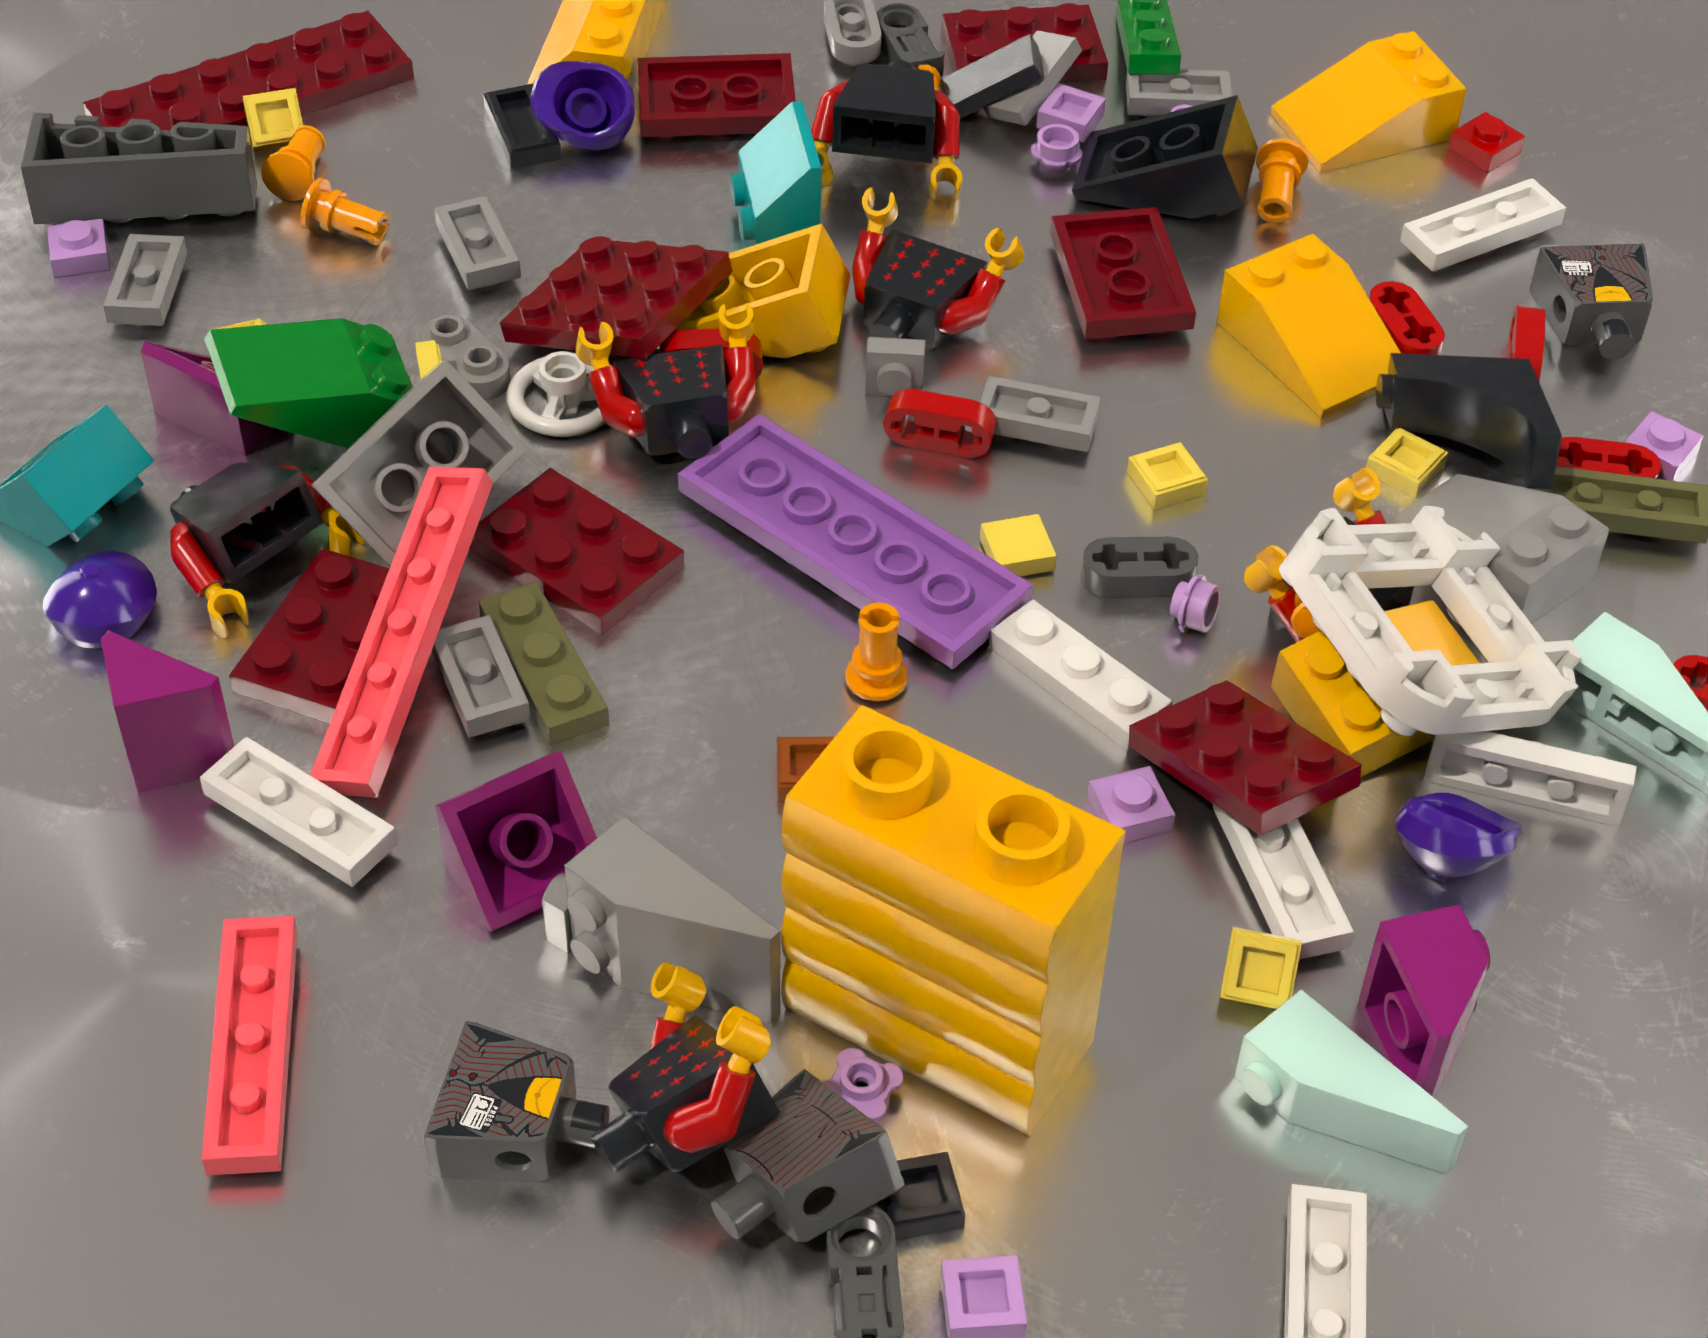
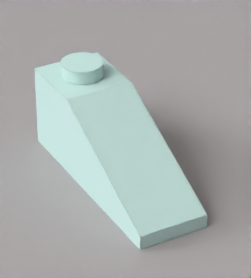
M1604 612L1572 641L1582 659L1573 668L1575 683L1578 685V688L1565 704L1708 795L1707 710L1659 644L1607 612Z
M1302 989L1243 1037L1235 1078L1241 1082L1247 1094L1254 1101L1271 1107L1287 1122L1444 1174L1455 1166L1468 1125Z

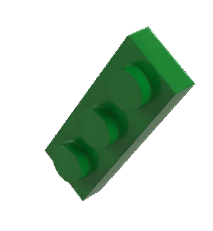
M1117 0L1116 19L1128 74L1179 75L1181 52L1167 0Z

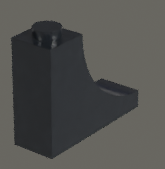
M1390 353L1388 374H1379L1376 405L1377 408L1385 410L1391 430L1402 428L1408 432L1439 436L1473 446L1509 465L1520 475L1528 488L1552 489L1562 434L1529 359Z

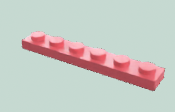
M429 467L310 774V776L341 795L378 798L493 485L485 468Z

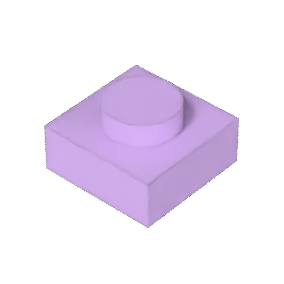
M1059 83L1038 109L1036 128L1041 129L1050 124H1064L1075 129L1079 134V141L1084 143L1104 116L1106 98Z
M103 218L87 221L73 220L64 224L47 226L50 263L54 278L111 270Z
M1651 411L1624 443L1637 444L1652 450L1660 458L1662 464L1659 478L1675 481L1697 455L1704 435L1682 426L1675 420L1668 419Z
M1150 766L1089 781L1087 799L1096 817L1126 830L1124 843L1173 831L1175 813Z
M1017 1255L947 1259L941 1261L940 1277L948 1338H1025L1027 1318Z

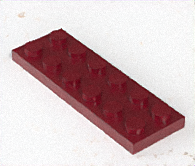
M368 10L345 15L340 20L315 28H304L293 35L268 43L254 44L246 50L222 58L208 59L197 66L172 74L158 75L150 81L132 87L108 91L100 97L83 102L86 116H98L100 125L106 127H123L127 125L130 119L151 120L160 130L171 131L172 127L179 122L248 126L243 96L295 88L301 116L412 80L414 79L413 62Z

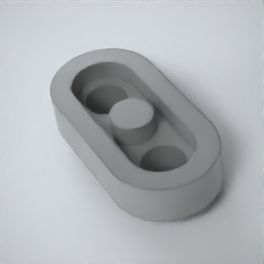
M824 0V24L832 55L839 61L852 67H858V65L875 60L881 53V28L873 0Z
M441 315L427 322L422 327L419 334L420 342L435 340L436 344H439L441 360L446 359L484 400L496 398L507 391L511 381L508 356L470 321L455 315Z

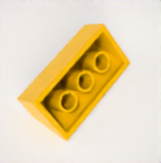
M563 0L527 84L534 85L540 72L551 64L562 61H590L607 65L620 72L628 80L633 90L638 78L637 58L646 57L667 0Z

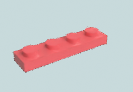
M294 916L224 919L201 1159L206 1175L281 1171L298 935Z

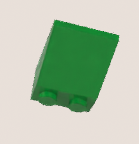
M343 318L212 329L209 330L204 338L230 415L347 449L413 387L392 334L375 324L362 325Z

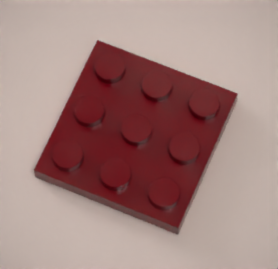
M605 236L587 239L580 244L579 249L561 266L553 269L544 282L531 294L523 297L519 301L518 306L499 322L504 340L508 343L576 350L580 327L584 330L586 340L596 345L601 344L599 328L600 323L605 322L613 330L614 336L610 355L646 359L732 273L728 251L706 250L699 245L674 247L657 245L654 241L621 242L611 241L610 238Z

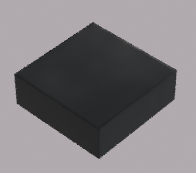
M948 1151L897 1160L905 1185L881 1200L884 1212L893 1223L895 1240L964 1228L965 1211Z

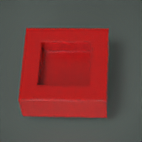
M1484 112L1451 132L1448 149L1489 173L1522 152L1525 135L1505 124L1503 120Z

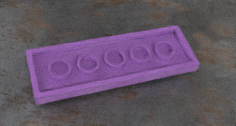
M757 414L710 449L706 455L698 458L678 473V491L857 608L862 609L866 605L878 602L893 606L900 616L897 634L951 669L958 666L989 639L992 628L1032 600L1033 584L761 414Z

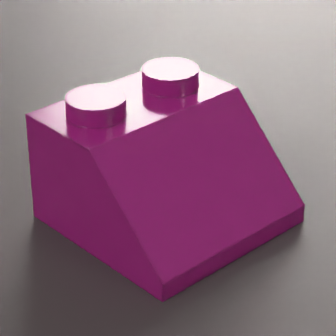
M1460 904L1381 921L1357 1003L1380 1054L1433 1098L1436 1097L1463 1042L1471 1015L1476 1010L1477 997L1485 972L1490 968V951L1486 939L1479 930L1472 929Z

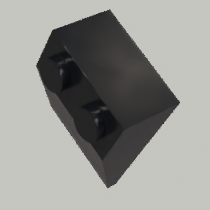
M1238 95L1091 132L1072 188L1075 199L1133 209L1157 207L1159 213L1192 219L1210 214L1222 216L1243 207L1258 146Z

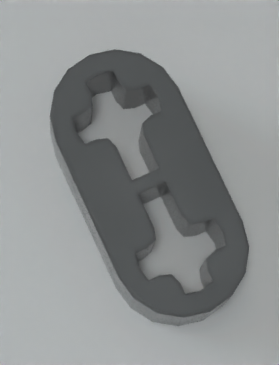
M1108 537L1097 539L1089 543L1084 550L1081 581L1090 593L1099 597H1173L1174 591L1181 581L1189 583L1191 578L1196 576L1199 555L1195 547L1188 541L1177 537ZM1167 564L1172 565L1173 569H1168ZM1105 565L1112 566V570H1106Z

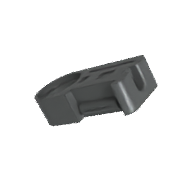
M892 3L881 7L877 11L881 28V49L888 61L904 60L915 69H919V65H930L935 67L942 77L944 75L945 52H938L928 36V25L919 10L904 3ZM899 25V26H905V27H904V28H895V27H890V26Z
M872 1205L827 1230L829 1287H833L837 1327V1331H834V1338H903L904 1335L895 1230L890 1217L883 1210ZM862 1228L875 1233L881 1240L882 1245L875 1253L869 1256L857 1257L845 1252L840 1246L839 1240L846 1232Z

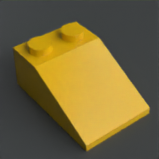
M1412 31L1369 41L1273 104L1270 114L1291 140L1299 143L1307 151L1311 164L1319 173L1450 141L1451 132L1457 129L1467 88L1416 32Z
M821 223L728 253L733 270L732 273L675 329H719L718 314L723 304H725L726 320L732 324L742 323L746 319L745 303H748L753 310V333L761 341L763 356L789 358L806 352L817 353L838 341L851 275Z
M1312 233L1226 269L1224 272L1217 323L1321 419L1376 394L1379 374H1388L1390 353L1401 352L1349 264Z
M1434 600L1384 611L1413 651L1439 649L1450 665L1479 663ZM1321 630L1279 651L1271 684L1272 690L1295 723L1362 764L1361 777L1434 739L1435 734L1419 730L1411 736H1404L1390 729L1381 717L1382 708L1369 696L1360 682L1349 673L1346 662L1327 635Z

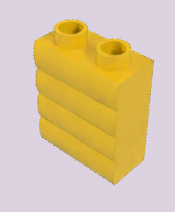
M861 705L791 789L785 799L782 816V843L786 855L781 883L782 898L786 906L781 934L782 951L786 958L781 983L784 1007L881 1059L896 1064L900 1069L1030 1136L1094 1041L1126 830L930 738L910 726L901 724Z

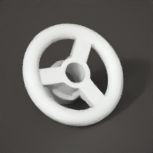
M559 351L536 359L521 368L510 381L507 390L509 410L520 424L531 431L552 437H572L589 433L606 424L602 419L599 407L587 415L562 420L568 409L578 406L583 401L596 400L590 378L586 376V374L589 375L593 371V368L580 361L575 353ZM531 382H534L547 393L548 404L541 416L530 410L524 401L525 390Z

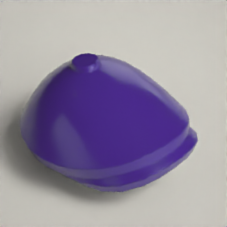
M562 61L551 64L540 72L531 92V108L535 118L560 140L582 149L601 150L617 145L626 137L635 116V97L628 80L612 67L590 61Z
M114 550L88 555L66 568L49 588L44 597L42 607L45 616L55 630L70 643L85 648H102L101 638L108 631L129 639L139 630L149 616L156 601V583L147 566L135 556Z
M1434 793L1420 797L1413 796L1404 803L1395 816V826L1408 855L1426 871L1427 876L1439 881H1445L1447 878L1466 877L1485 870L1516 848L1517 837L1523 833L1520 823L1491 811L1463 796L1452 793Z

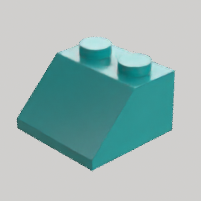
M791 102L738 151L739 173L730 174V191L733 206H742L738 208L740 236L742 241L751 240L752 246L821 224V164L803 102Z
M106 404L58 435L0 484V522L47 547L67 535L75 543L103 521L96 511L111 500L115 506H118L144 485L138 475L155 460Z

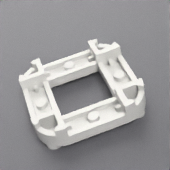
M1424 505L1411 523L1347 525L1336 508H1328L1319 512L1282 562L1279 572L1282 578L1294 588L1310 611L1316 626L1327 635L1346 662L1349 673L1360 682L1369 696L1382 708L1381 717L1390 729L1398 734L1411 736L1417 730L1436 735H1450L1539 726L1550 721L1578 688L1573 668L1582 659L1578 649L1572 640L1545 642L1487 567L1501 549L1487 533L1483 532L1477 540H1472L1461 531L1448 525L1443 519L1444 509L1435 506ZM1431 585L1446 605L1449 616L1462 626L1479 649L1484 663L1450 665L1439 649L1413 651L1368 589Z

